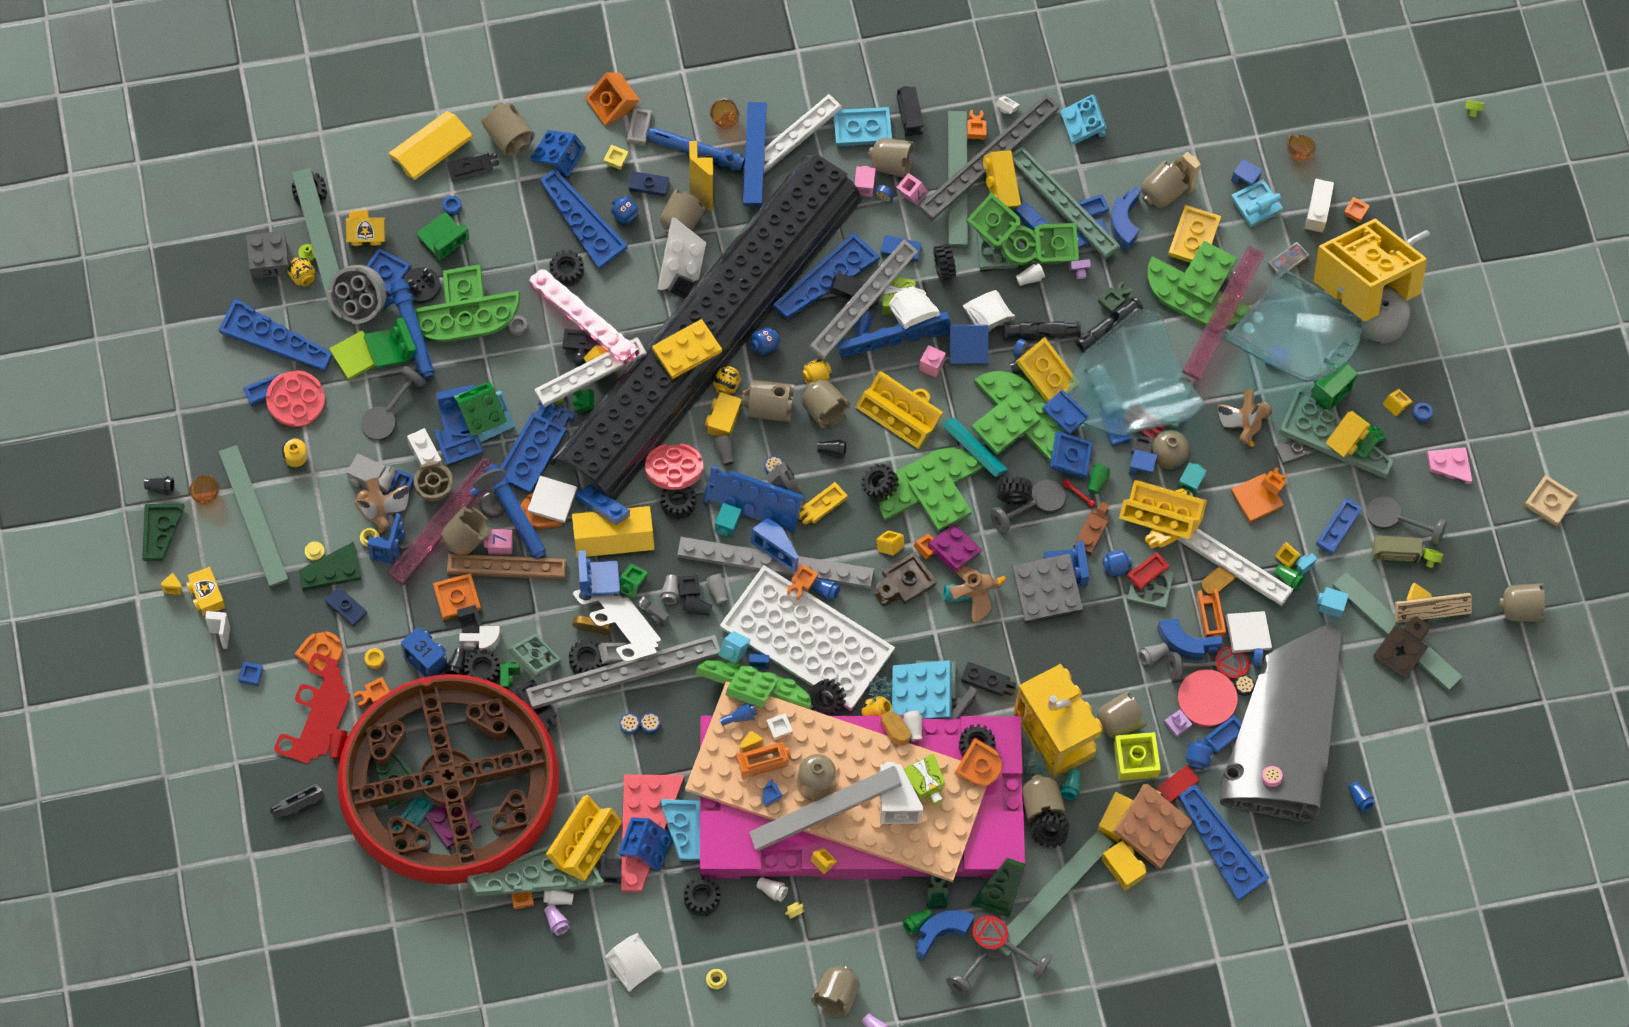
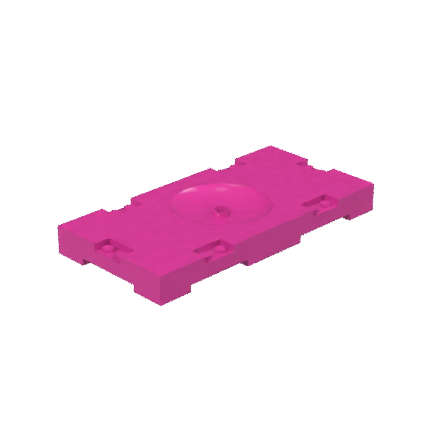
M701 716L700 748L713 716ZM830 716L888 736L880 723L882 716ZM961 716L960 719H922V740H909L908 743L961 761L964 755L960 754L961 750H959L961 733L964 732L966 727L969 729L970 725L974 724V727H977V724H980L982 728L984 725L987 726V730L991 729L992 735H995V750L1002 761V771L999 778L986 787L955 877H982V879H990L1006 858L1025 863L1021 717ZM975 737V739L985 744L983 739ZM700 796L701 879H705V877H708V879H740V876H821V879L930 877V874L804 831L760 851H756L750 831L770 823L772 820ZM825 848L837 861L825 874L810 861L813 852Z

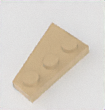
M1186 152L1171 163L1169 167L1173 164L1184 175V184H1189V189L1185 192L1190 195L1195 191L1201 164L1197 157Z

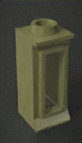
M1374 536V542H1372V561L1379 559L1385 561H1417L1419 563L1421 557L1425 554V546L1422 545L1421 538Z

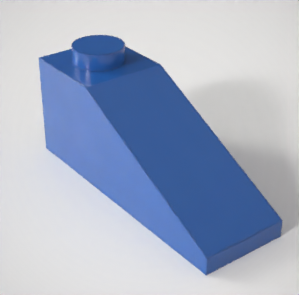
M769 518L752 529L751 543L795 573L799 557L784 529Z

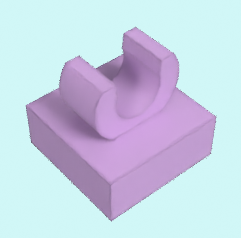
M1090 259L1071 261L1069 263V271H1076L1077 279H1084L1086 277L1085 269L1091 267Z
M1178 710L1164 721V724L1176 738L1192 727V723L1181 710Z

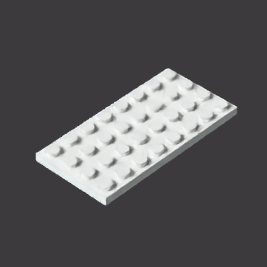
M763 565L720 624V629L728 634L735 631L751 639L748 647L761 655H769V660L810 686L825 679H829V681L834 679L835 684L839 682L841 684L839 686L840 689L842 687L845 689L842 693H846L844 698L846 703L843 706L852 711L892 655L895 647L802 590V596L798 601L796 600L798 592L792 591L790 595H787V589L793 583ZM822 691L824 695L833 700V696L829 691Z

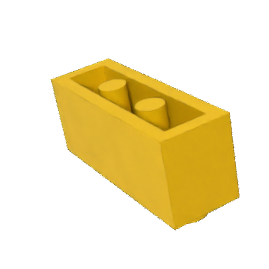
M1011 150L990 152L983 159V167L987 173V187L990 193H993L1009 209H1015L1021 205L1012 152Z

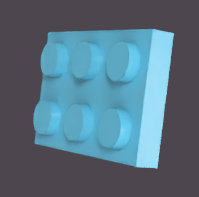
M889 107L840 110L833 116L836 147L873 145L881 138L892 139Z

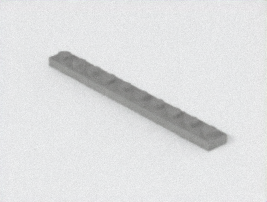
M685 537L680 539L677 558L760 571L763 565H765L777 574L794 576L795 574L759 549ZM798 556L797 570L803 564L818 573L817 579L832 581L842 585L866 589L871 588L874 568Z
M712 635L663 649L637 659L618 662L526 689V694L531 708L536 709L719 656L720 647L716 636Z

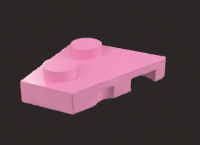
M1466 447L1427 452L1430 472L1438 475L1442 474L1450 479L1457 478L1463 480L1468 485L1472 483Z

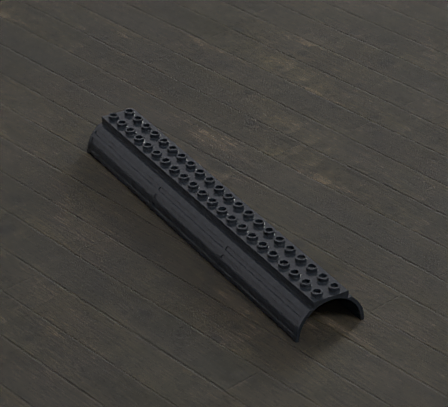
M818 154L816 156H804L644 347L647 355L629 365L551 459L550 464L554 465L557 461H561L575 467L588 476L602 490L605 496L616 500L643 468L648 454L656 447L661 446L712 384L719 369L725 367L771 312L773 304L790 289L854 209L862 202L860 192L852 180L848 178V174ZM702 319L722 348V352L672 379L653 352L652 346Z

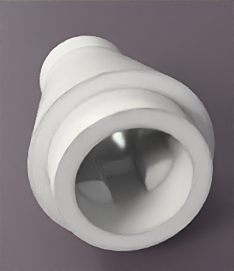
M1033 264L1019 275H1016L1020 286L1042 281L1041 279L1045 277L1040 264Z
M919 711L904 713L902 720L911 732L910 740H922V715H920Z
M761 877L757 883V888L775 902H782L787 895L788 887L784 883Z
M564 890L544 891L543 902L547 903V905H572L574 893Z

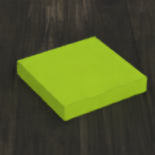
M363 331L329 348L333 358L348 381L375 367L363 338Z

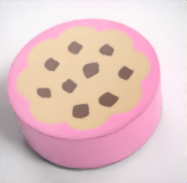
M1275 766L1265 768L1262 773L1264 784L1269 787L1278 786L1282 782V771Z

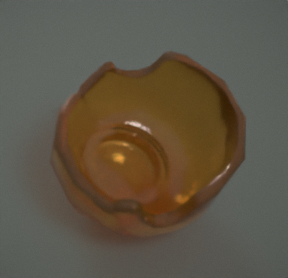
M723 98L717 100L711 106L710 116L719 128L728 129L739 121V109L731 99Z
M1293 134L1290 135L1287 140V151L1291 158L1303 161L1310 159L1314 155L1316 150L1315 142L1310 137L1303 134L1294 137Z
M211 475L198 476L192 481L190 486V495L199 504L212 503L220 493L219 484Z

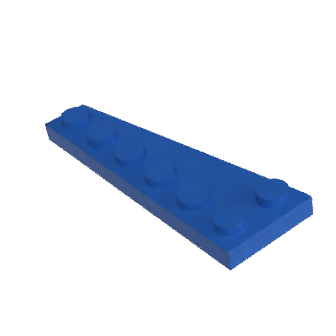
M553 169L540 179V183L598 270L628 249V245L556 169Z
M853 232L773 304V308L784 318L789 319L828 294L833 277L839 270L842 274L854 277L878 262L880 256Z
M235 298L219 328V333L323 372L326 371L332 358V353L305 339L298 333H293L286 329L284 325L277 324L268 316L256 312L254 308Z
M939 312L940 316L932 317L906 329L898 323L894 327L881 328L873 333H863L856 338H845L837 343L840 357L882 349L885 344L900 345L903 340L907 339L911 340V342L919 341L921 336L929 335L930 338L950 334L951 323L948 312Z
M1195 784L1179 795L1180 802L1192 820L1193 825L1237 902L1269 880L1268 874Z

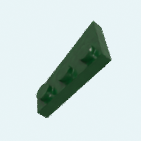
M145 504L143 561L164 560L185 508L184 504Z
M354 541L300 569L302 590L361 580Z
M397 751L386 766L380 767V765L375 763L380 781L414 774ZM378 753V754L375 755V756H377V757H379V758H382V757H384L386 754H385V753ZM406 785L404 789L411 790L414 786ZM385 789V792H384V793H385V794H392V793L394 792V790H392V789H388V790ZM399 800L387 802L388 809L400 803Z
M1006 858L972 900L971 905L1010 917L1026 864Z

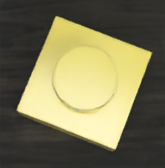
M611 145L604 158V164L621 170L629 153L624 149Z

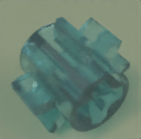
M876 676L875 682H869V687L873 688L869 690V695H874V697L882 696L884 698L887 695L892 696L890 688H892L893 684L886 681V676L884 678Z
M1035 750L1028 754L1024 753L1025 760L1022 759L1023 773L1028 772L1031 774V777L1038 773L1041 775V768L1046 767L1045 761H1042L1043 754L1038 755L1035 753Z

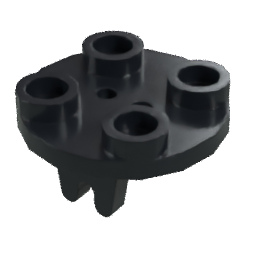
M414 268L404 276L406 283L410 287L409 293L412 294L416 304H423L432 300L440 291V279L429 268Z

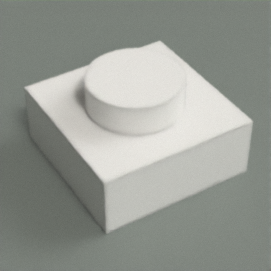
M1003 96L997 100L995 106L999 107V110L1005 114H1012L1018 110L1020 104Z
M785 713L768 719L766 722L774 740L793 734Z

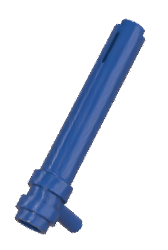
M656 127L649 128L647 138L651 142L689 154V141H695ZM697 141V154H712L713 163L719 164V167H728L734 172H741L743 170L745 157H742V154H733L730 148L722 150Z
M405 279L396 280L391 283L390 290L392 296L386 299L383 309L394 303L398 307L400 316L404 318L416 347L413 357L418 373L424 380L432 378L434 369L412 303L414 300L412 294L409 293V284L406 283Z
M493 464L487 467L483 472L485 473L493 469H501V467H498L497 464ZM505 477L500 483L493 486L494 493L498 496L531 556L536 559L546 556V549L509 486L510 482ZM473 488L469 491L471 495L475 497L476 495L482 493L485 490H476L475 488Z

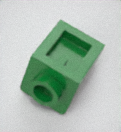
M630 564L620 577V592L635 598L638 588L647 578L648 571Z
M515 662L500 664L501 686L509 690V686H513L512 675L520 674L519 664Z

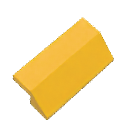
M446 111L388 154L392 160L401 165L406 176L416 180L474 137L456 115Z
M689 141L690 194L700 200V203L708 210H713V158H697V141Z
M882 371L878 372L871 387L863 392L856 405L857 409L917 449L930 436L944 413Z
M1134 480L1130 499L1123 500L1119 519L1191 539L1203 520L1207 501Z
M650 506L627 508L630 510V516L618 525L611 523L596 512L572 514L576 558H578V551L585 550L586 557L654 550Z
M589 795L583 796L547 851L546 856L557 869L585 881L618 830L622 820L612 808L600 809Z

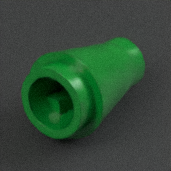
M1096 464L1092 468L1088 491L1094 494L1099 493L1110 476V469L1108 467Z
M1281 564L1274 571V574L1292 589L1297 590L1304 581V576H1302L1301 572Z
M925 909L906 916L905 920L902 921L903 927L908 934H917L925 922L933 917V914L929 909Z

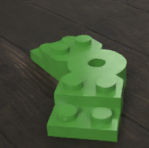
M990 193L966 220L992 248H1001L1003 257L1013 265H1026L1032 260L1040 265L1079 261L1076 223L1040 224L1033 231L1028 227L1020 226V217L993 193ZM1016 242H1022L1025 249H1019L1016 246Z

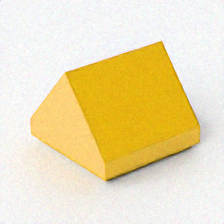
M1285 542L1275 557L1287 568H1291L1301 558V554Z
M173 573L161 583L163 593L183 594L182 586Z
M825 848L814 851L810 859L823 874L837 863Z

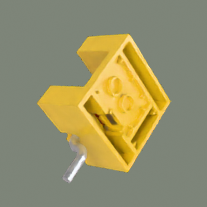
M1373 219L1319 246L1313 281L1335 299H1341V304L1366 322L1379 315L1384 285H1388L1396 290L1405 300L1421 294L1427 258L1412 246L1430 237V233L1428 230H1425L1405 242L1377 219Z
M1061 664L1019 685L1013 712L1015 717H1021V727L1053 779L1095 758L1097 746L1094 740L1099 738L1102 732L1101 722L1092 715L1089 703L1087 701L1084 702V700L1082 701L1080 698L1082 696L1081 690L1077 685L1074 686L1071 681L1070 672L1068 669H1064Z

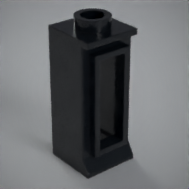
M904 86L897 89L896 99L903 129L905 130V137L923 134L922 127H924L916 87Z
M839 270L834 275L828 292L850 301L866 282L847 274H842ZM881 295L874 301V303L868 309H871L874 305H877L879 303Z

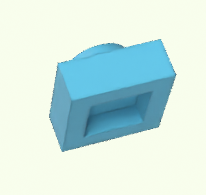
M1311 553L1307 557L1305 555L1297 561L1296 571L1304 575L1315 566L1316 556Z

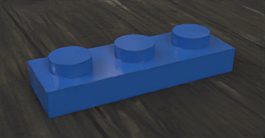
M591 485L586 486L575 494V499L615 525H618L630 516L629 509L610 497L605 496V494Z
M1345 498L1316 542V546L1333 555L1361 512L1362 507Z

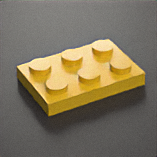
M1185 205L1168 256L1191 263L1203 241L1212 244L1221 216Z
M702 319L652 346L653 352L672 379L722 352V348Z
M1046 338L1041 339L1016 361L1046 402L1057 395L1061 389L1068 394L1079 384V381Z

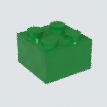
M1342 359L1337 363L1332 362L1327 368V372L1324 375L1320 374L1315 379V385L1311 389V397L1317 400L1319 406L1329 411L1353 389L1358 375Z

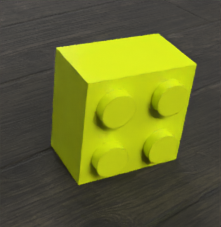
M1155 732L1115 736L1113 745L1118 781L1159 777L1161 769Z

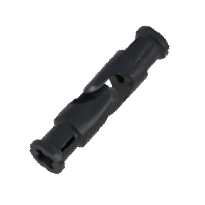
M1132 297L1129 303L1125 306H1120L1104 320L1088 330V334L1075 341L1079 350L1086 354L1095 344H1100L1113 332L1129 322L1133 315L1144 310L1141 302L1136 297Z
M1064 321L1050 323L1020 322L1019 324L1004 322L1003 336L1004 339L1008 337L1033 339L1045 338L1047 336L1052 338L1077 336V338H1080L1081 323L1080 321L1076 323H1065ZM1038 325V335L1033 334L1030 331V327Z

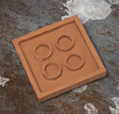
M1145 784L1112 832L1157 869H1160L1192 823V820L1151 786Z

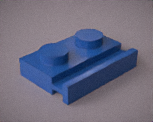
M1062 389L1042 407V411L1069 435L1089 418V414Z

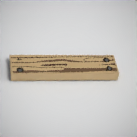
M1470 593L1395 602V621L1397 623L1410 621L1415 616L1423 620L1472 613V595Z

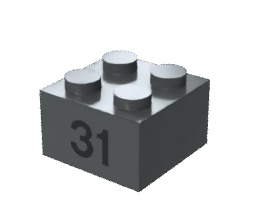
M284 231L246 235L252 279L289 275L287 273L289 261Z

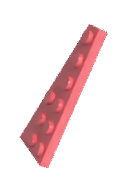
M624 774L623 838L631 817L650 818L665 830L667 823L660 799L676 800L684 780V775ZM622 857L621 892H642L650 867L638 858Z

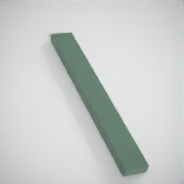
M948 111L949 180L967 164V111ZM967 191L948 207V244L951 247H967L968 245L966 222Z
M1023 146L1012 153L1014 167L1069 223H1076L1077 231L1104 259H1107L1120 249V245Z
M311 168L292 172L329 304L328 290L332 281L331 278L339 271ZM338 296L339 306L343 308L344 303L348 301L347 297L340 298ZM329 304L330 311L333 313L334 311Z
M235 445L218 451L270 588L288 582V577L238 446Z
M1345 572L1333 584L1332 587L1335 590L1349 594L1347 600L1386 636H1388L1395 624L1403 629L1406 625L1403 622L1397 623L1395 615L1348 572ZM1430 647L1417 663L1448 692L1463 677Z
M1098 830L1007 926V941L1017 947L1094 866L1103 853L1110 849L1113 842ZM1005 945L998 948L1006 957L1013 952V950Z

